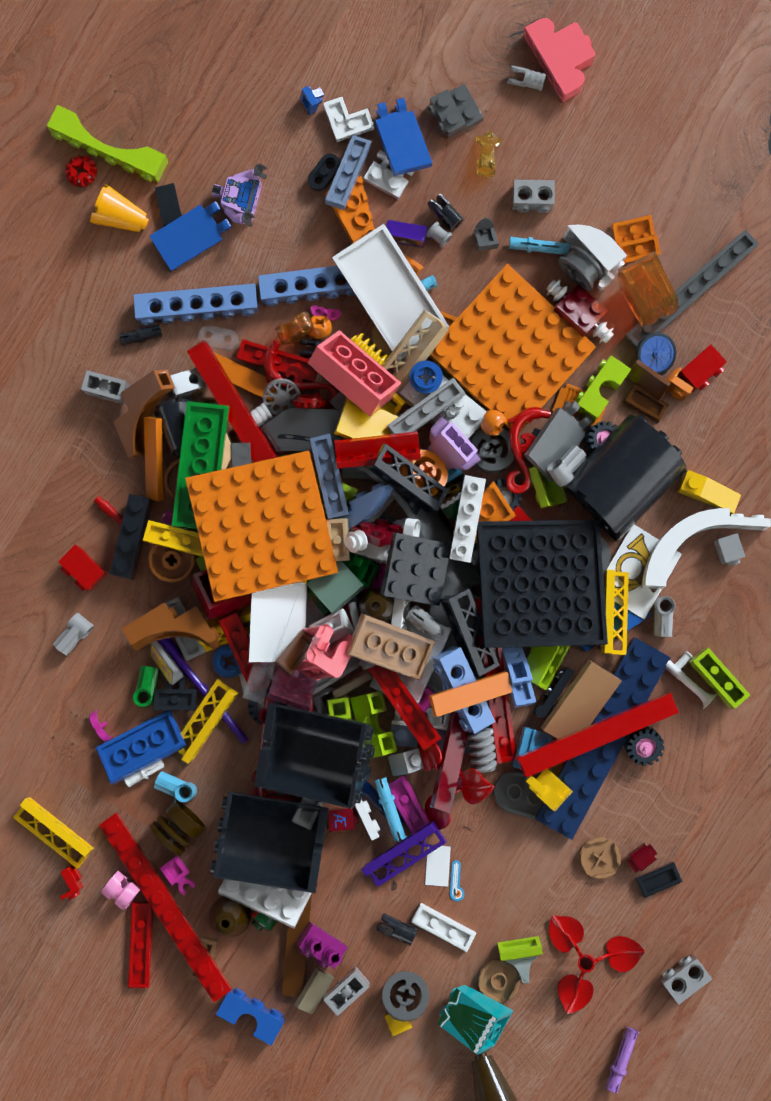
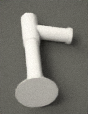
M685 651L675 664L669 660L665 669L679 681L683 682L701 699L704 710L717 694L705 692L681 670L693 657L691 653Z

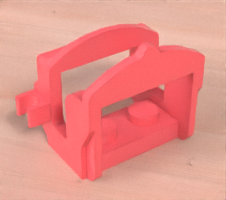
M328 624L301 629L313 640L306 652V660L304 659L296 670L315 681L322 678L340 677L351 655L346 654V650L352 635L347 633L330 647L329 640L334 630Z

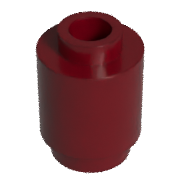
M643 843L629 853V857L625 860L636 873L639 870L643 871L657 860L655 855L658 853L651 844L646 845Z

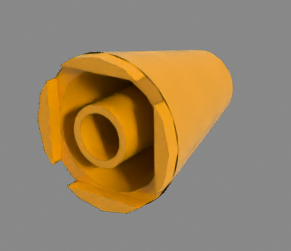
M106 184L101 189L95 203L94 211L96 212H92L90 222L93 224L140 232L141 229L145 230L149 219L146 218L147 213Z

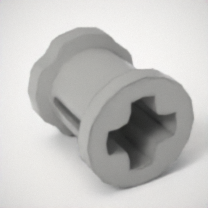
M435 222L426 236L433 238L440 244V248H444L453 234L446 232L439 226V222Z

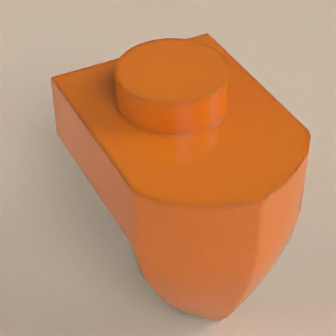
M678 367L665 377L671 383L667 391L674 398L684 401L693 390V387L677 377L681 370V367Z

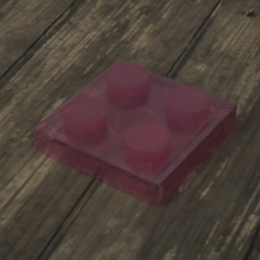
M277 666L267 698L295 708L308 710L317 680H312L297 670L291 676H288Z

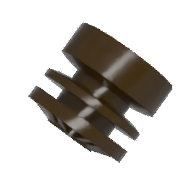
M174 799L165 808L169 819L159 815L157 817L158 822H152L150 829L166 848L181 856L185 852L184 847L189 848L191 846L187 835L197 839L204 832L206 826L190 808Z

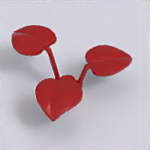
M418 742L417 748H419L424 770L430 771L433 768L438 770V764L442 762V753L439 746L435 743L424 751ZM469 768L463 772L460 769L455 794L462 791L465 801L474 805L486 799L494 786L477 770ZM431 795L426 800L425 812L430 822L434 821L439 830L445 829L450 824L451 814L430 808Z
M553 915L550 919L549 934L555 948L567 953L574 947L579 956L578 967L581 970L579 978L574 974H569L563 977L558 985V995L567 1014L581 1010L591 1001L594 993L593 984L589 980L583 979L585 973L591 972L594 969L595 963L609 957V964L613 969L618 972H627L633 969L645 954V950L638 942L625 936L611 938L606 944L609 953L594 958L589 953L582 954L577 943H580L584 938L583 925L577 919L570 916Z

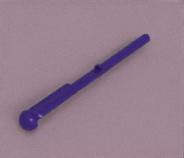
M172 639L157 640L205 698L209 692L207 685L199 680L194 671L180 656L182 652ZM225 712L221 719L238 740L244 744L249 740L230 715Z

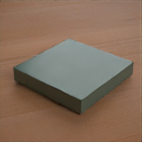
M336 561L339 573L312 579L307 583V586L333 615L365 588L342 561Z

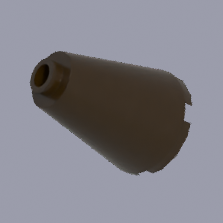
M372 588L365 591L357 601L359 615L361 616V613L391 624L395 598L380 595L381 588ZM378 602L380 604V608L378 610H373L372 605Z
M222 896L211 908V924L223 936H239L247 930L251 923V908Z
M486 1052L475 1055V1060L472 1061L475 1101H517L515 1094L493 1056H487Z

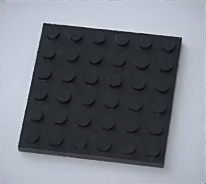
M599 520L478 522L477 549L483 648L608 644Z

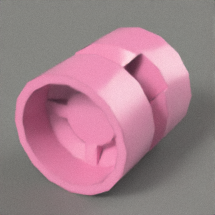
M117 871L102 889L101 894L109 900L114 899L115 905L124 911L140 892V888L133 882L128 883L127 877Z

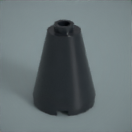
M181 398L182 402H175V399L163 401L155 407L156 411H154L156 418H162V433L172 455L180 458L187 401L192 402Z

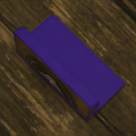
M387 220L386 228L397 244L424 248L427 226Z

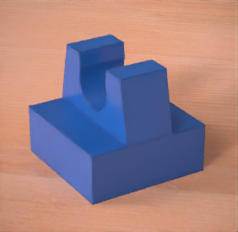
M309 86L302 88L300 100L309 115L317 111L318 104L323 101L324 93L321 88L311 90Z

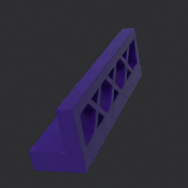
M431 821L366 863L361 870L365 876L370 875L377 887H379L447 843L435 822ZM432 833H435L440 840L435 845L425 843L426 837ZM414 845L422 846L421 853L418 856L408 854L409 848ZM397 856L405 857L404 863L400 867L391 865L392 859ZM380 867L388 868L386 876L382 879H379L374 872Z

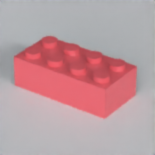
M340 330L319 344L308 361V364L316 372L321 374L369 416L389 402L401 385L399 380Z

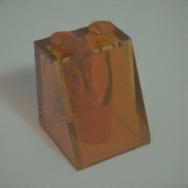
M655 251L618 269L620 290L642 327L652 325L659 318L665 315H672L679 309L678 297Z

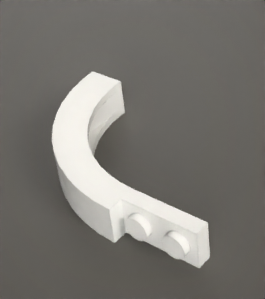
M730 508L706 510L685 518L671 528L653 548L644 569L642 588L663 589L666 587L667 572L671 559L679 546L692 535L715 528L765 531L771 527V519L764 518L763 515H752L751 518L744 517L743 514H731L730 516Z

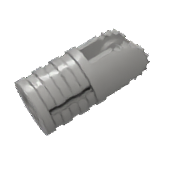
M511 65L510 70L516 73H525L523 82L514 78H508V84L542 91L546 73Z
M418 605L414 606L407 614L406 620L422 633L427 632L435 639H441L444 635L443 629H441L439 624L437 625L434 617Z

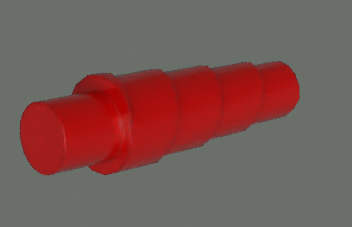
M97 496L93 502L99 506L98 509L122 525L123 517L107 500L104 501L100 496Z

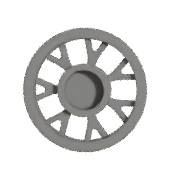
M277 379L270 382L264 389L263 402L271 413L278 415L284 411L282 406L288 405L289 408H298L289 402L290 399L297 398L295 396L301 395V392L294 382L287 379ZM280 383L287 384V388L280 389ZM272 386L277 389L275 393L269 390ZM294 388L297 393L290 396L289 391ZM266 397H274V401L267 402ZM275 404L280 406L278 410H274L272 407Z

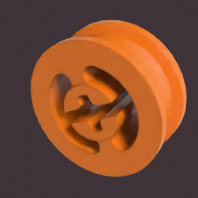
M420 450L421 459L410 460V462L420 464L418 468L442 486H445L448 479V471L444 461L434 452ZM402 464L399 469L400 474L404 477L409 476L407 467ZM415 476L416 486L419 488L424 487L423 479L420 476ZM435 487L430 488L431 496H434L439 490Z

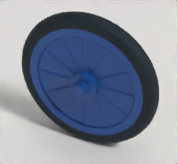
M661 332L650 333L638 344L636 360L639 359L661 375L667 372L675 362V343L667 334Z

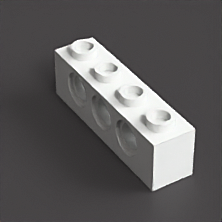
M464 476L449 559L471 563L486 479Z

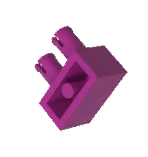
M310 921L296 942L300 947V953L308 958L311 955L317 958L316 963L325 969L328 966L335 969L341 963L342 956L348 948L343 942Z

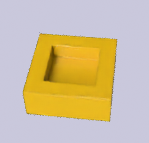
M388 1013L384 1015L392 1036L412 1028L410 1021H398Z

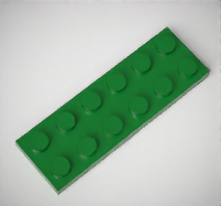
M187 401L172 519L173 527L197 529L185 478L222 470L229 406Z

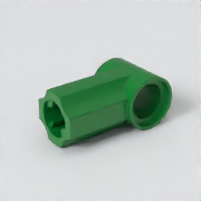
M141 666L137 688L133 695V701L137 706L148 708L154 704V689H156L160 669ZM146 692L149 699L146 703L142 704L139 700L140 695Z

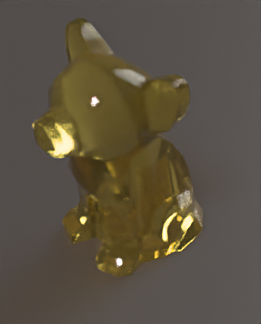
M488 131L483 136H476L477 143L483 146L480 152V159L477 161L476 173L486 178L493 177L496 173L495 152L493 148L499 146L502 142L501 138H497L492 131Z

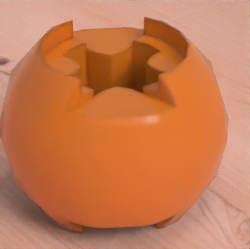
M314 315L308 320L306 326L307 332L312 339L324 340L332 331L331 321L326 316Z
M497 410L487 411L483 415L482 423H480L481 429L485 434L496 436L503 430L502 427L506 423L505 416Z

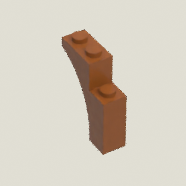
M167 369L153 370L121 392L129 411L114 420L113 423L128 458L145 455L144 417H151L158 402L167 393L175 389Z
M164 602L121 628L130 645L136 651L152 642L171 637L195 639L208 645L213 650L220 646L217 640L220 638V635L214 626L212 628L209 627L204 610L200 612L197 606L178 616L173 606L169 608Z

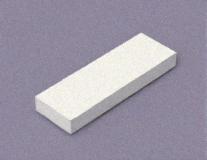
M423 903L419 904L411 920V923L465 952L468 951L476 935L475 931Z

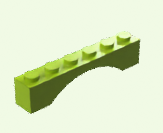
M59 105L56 106L47 124L51 136L57 140L65 139L69 141L68 143L77 149L82 147L94 157L99 155L105 158L104 160L111 165H121L125 171L131 174L136 172L148 182L153 180L158 183L168 164L165 154L148 146L139 149H121L98 141L85 130L76 113Z

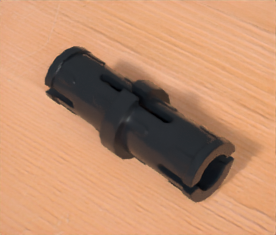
M157 324L147 328L137 327V330L120 333L122 346L136 342L145 343V340L162 337L161 327Z

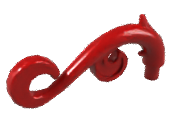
M273 340L271 346L267 347L263 357L267 383L270 380L285 379L277 372L275 364L279 363L276 356L278 354L277 350L281 345L277 340ZM298 364L288 365L285 375L287 378L290 375L295 377L294 380L290 381L294 382L299 390L327 389L331 393V397L326 400L325 406L321 408H333L329 401L338 394L337 389L333 385L321 382H302L304 378L302 367ZM280 383V387L287 388V384Z
M529 407L507 420L512 423L509 432L511 450L524 474L522 485H517L514 481L515 476L520 474L519 470L511 471L506 476V487L512 493L520 494L530 487V474L522 453H526L536 438L532 433H524L520 438L525 442L521 444L519 441V431L526 421L531 424L534 419H549L550 411L541 410L540 407Z

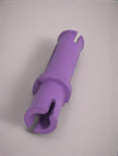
M626 1026L616 1059L610 1066L611 1072L605 1088L611 1092L618 1093L623 1076L627 1073V1064L639 1031Z

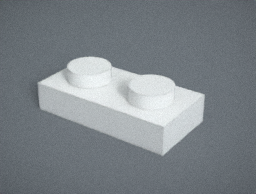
M361 799L360 804H355V808L370 839L374 840L379 837L377 832L381 830L376 819L371 820L368 814L372 812L368 802Z

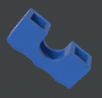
M232 988L225 996L216 1015L235 1025L241 1015H253L257 1020V1027L253 1036L272 1046L284 1024L285 1018L282 1016L283 1014L277 1009L272 1008L270 1010L266 1008L264 1003L257 998L250 999L245 996L246 993L243 990Z

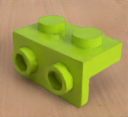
M535 467L529 469L530 482L535 487L537 493L535 498L541 508H550L568 501L563 486L559 487L556 482H549Z

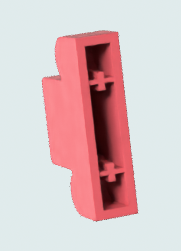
M542 18L526 26L523 37L563 103L580 93L585 78L581 70L592 65L595 51L592 48L589 36L584 35L578 23L574 22L554 33V23L548 18Z

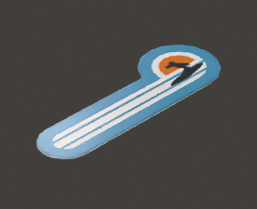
M458 860L452 862L450 897L454 901L462 900L465 895L464 890L460 887L461 863Z

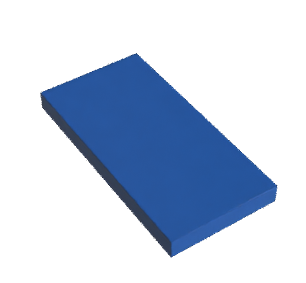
M165 711L96 747V750L110 784L114 785L187 747L172 711Z

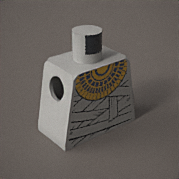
M197 368L170 376L175 389L167 393L168 399H175V402H182L181 398L190 400L203 394L206 383Z

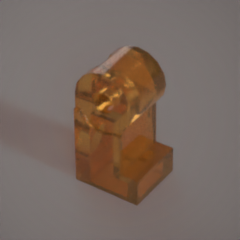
M302 312L295 315L284 325H279L275 330L281 344L286 345L300 341V339L314 329V326L310 320L309 313Z

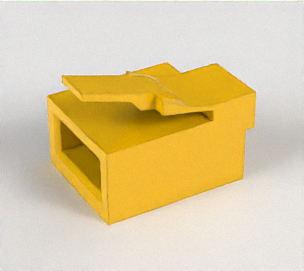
M549 769L544 770L536 779L531 775L526 781L530 785L529 788L553 811H556L573 792Z

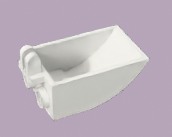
M567 225L563 236L564 240L567 243H571V246L580 247L595 259L604 273V277L599 281L597 288L601 291L613 283L615 276L622 270L621 268L625 265L624 260L627 255L610 236L601 230L586 225Z

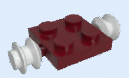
M553 280L546 288L548 291L546 295L552 294L554 296L553 302L561 299L553 311L582 337L591 329H595L593 331V338L598 336L600 344L603 341L607 343L614 335L612 333L614 328L608 329L606 327L607 322L599 324V321L607 314L608 310L579 284L567 294V286L561 287V280L557 282Z
M377 518L373 522H361L360 525L351 527V532L346 535V547L355 553L365 550L368 543L377 547L390 545L393 532L403 534L407 518L396 520L393 524L383 518Z

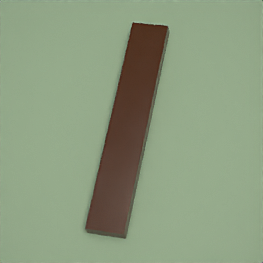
M312 893L295 928L288 926L282 984L283 996L299 997L304 989L306 956L299 952L300 947L296 942L310 921Z

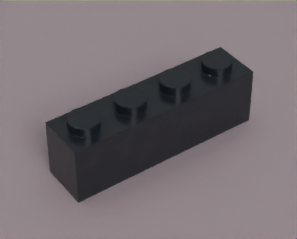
M133 494L128 496L110 574L130 580L135 579L143 546V537L153 504L150 498Z

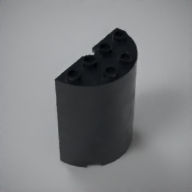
M629 414L573 472L574 477L572 481L563 486L593 516L594 520L600 521V526L615 542H618L687 470V465L680 456L682 451L677 446L670 444L666 433L661 430L658 432L641 415Z
M269 702L263 732L264 743L259 755L254 786L352 809L356 803L360 804L365 780L369 779L372 768L369 766L370 758H373L375 753V746L372 745L374 729L367 723Z
M228 792V797L223 796L221 809L225 810L224 818L219 819L218 832L221 833V837L215 841L214 853L217 854L216 861L212 860L210 873L214 874L213 877L316 893L329 808L235 792ZM301 808V811L313 813L315 811L319 812L311 831L292 822L297 809Z

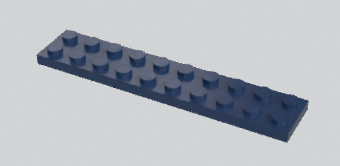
M633 637L627 648L626 655H623L613 674L621 680V683L591 725L648 701L671 657ZM628 735L567 760L557 777L573 791L572 794L566 798L556 811H553L543 802L535 819L572 840Z

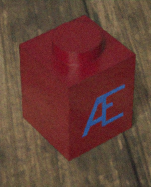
M345 807L329 809V832L355 829V824L359 823L358 812L353 811V808Z

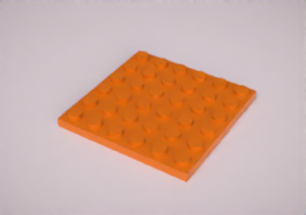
M507 263L448 327L449 330L429 356L488 411L497 410L501 412L506 419L504 426L510 431L512 423L508 422V419L529 407L542 408L596 346L587 337H582L553 311L554 307ZM528 421L522 425L519 433L528 424Z
M309 451L185 478L214 602L339 573Z

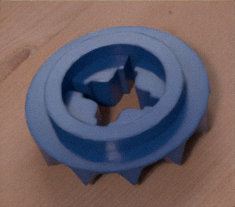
M421 361L413 366L409 378L411 386L417 392L427 394L434 392L440 387L443 375L440 367L434 362ZM425 369H427L428 376L432 377V379L428 380L427 385H425L423 379L417 378L424 376Z
M229 645L220 647L213 656L215 671L220 676L226 678L236 677L241 673L235 657L233 662L237 666L229 665L224 669L226 661L222 656L229 658L233 655Z

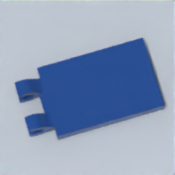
M396 99L397 105L394 106L396 112L388 114L385 102L377 104L376 114L379 119L375 120V127L393 176L432 167V160L413 111L407 112L405 99Z
M216 201L205 209L200 204L150 235L151 240L171 272L221 242L223 239L220 234L231 228L227 219L218 225L214 221L212 215L221 211Z

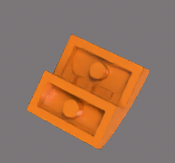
M652 215L611 224L614 241L627 255L624 263L661 255L658 237L654 231Z

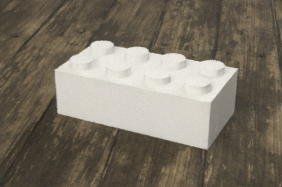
M425 369L424 376L417 377L423 379L425 385H427L429 379H432V377L428 376L427 369ZM444 376L440 387L449 381ZM409 381L400 392V397L409 406L413 407L431 393L417 392ZM465 395L450 408L452 415H455L458 410L460 412L457 417L450 419L448 422L452 421L464 436L470 440L481 427L480 423H482L483 415L486 411ZM445 410L429 422L434 426L441 416H445Z

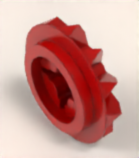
M78 154L77 157H71L68 164H66L65 175L74 186L85 187L95 180L97 166L87 155L81 156ZM81 166H83L86 172H81L80 175H78V172L75 168H81Z
M311 394L299 395L293 399L295 407L306 409L323 407L326 399L322 398V396Z

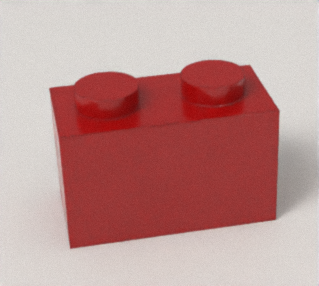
M710 344L687 364L677 376L693 387L692 392L697 389L702 391L710 383L708 379L711 376L716 378L725 370L723 366L727 361Z
M76 544L58 561L62 566L60 570L68 577L72 575L76 579L75 584L82 591L85 589L92 591L108 575L92 557Z

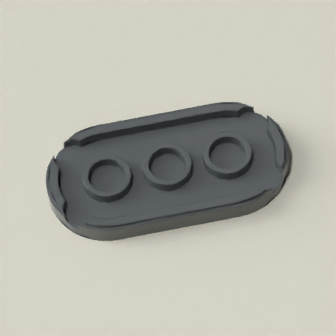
M510 771L501 775L496 780L493 789L496 803L509 813L536 820V815L543 801L529 788L530 785L526 782L529 777L524 776L519 771Z

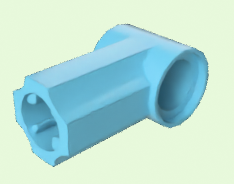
M164 771L160 772L155 781V789L175 797L180 802L191 801L197 795V787L193 783L183 781ZM184 786L190 789V796L188 798L182 794Z

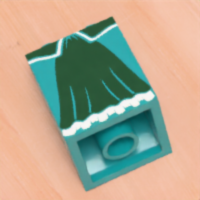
M463 985L455 987L449 995L450 1001L440 1011V1019L437 1024L478 1055L496 1045L514 1011L469 986Z

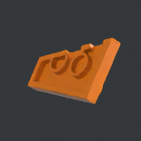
M492 481L483 493L478 522L509 521L516 515L495 482ZM477 531L474 544L477 542Z

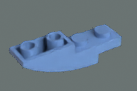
M383 483L373 486V491L369 493L364 491L355 495L356 499L349 502L351 506L348 508L349 515L335 519L347 518L348 528L351 531V527L360 525L361 522H367L381 509L389 498L393 487L390 485L384 486Z
M522 647L502 648L504 668L509 675L512 688L510 694L514 708L535 704L536 699L531 685L533 678Z

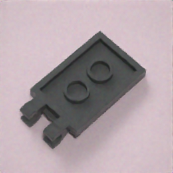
M566 401L563 408H556L524 454L549 482L555 481L547 471V467L555 460L561 459L572 446H579L586 435L582 430L592 422V418L588 414L584 417L579 414L576 419L572 416L580 408L576 401H573L572 404Z

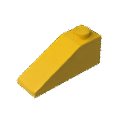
M687 470L682 475L676 490L677 493L713 507L730 508L731 514L735 513L741 497L739 493L690 470Z

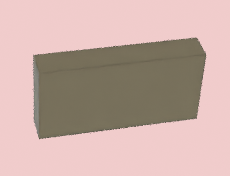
M367 672L333 690L332 693L335 698H338L373 678Z
M315 968L294 1005L300 1010L313 1014L334 977L325 971Z

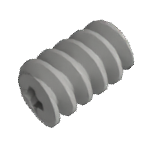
M488 726L467 737L469 740H474V742L468 744L470 748H475V750L469 752V755L476 756V758L470 760V763L477 766L471 768L479 773L494 771L497 765L495 760L496 753L494 752L495 745L493 744L494 737L492 736L493 729Z

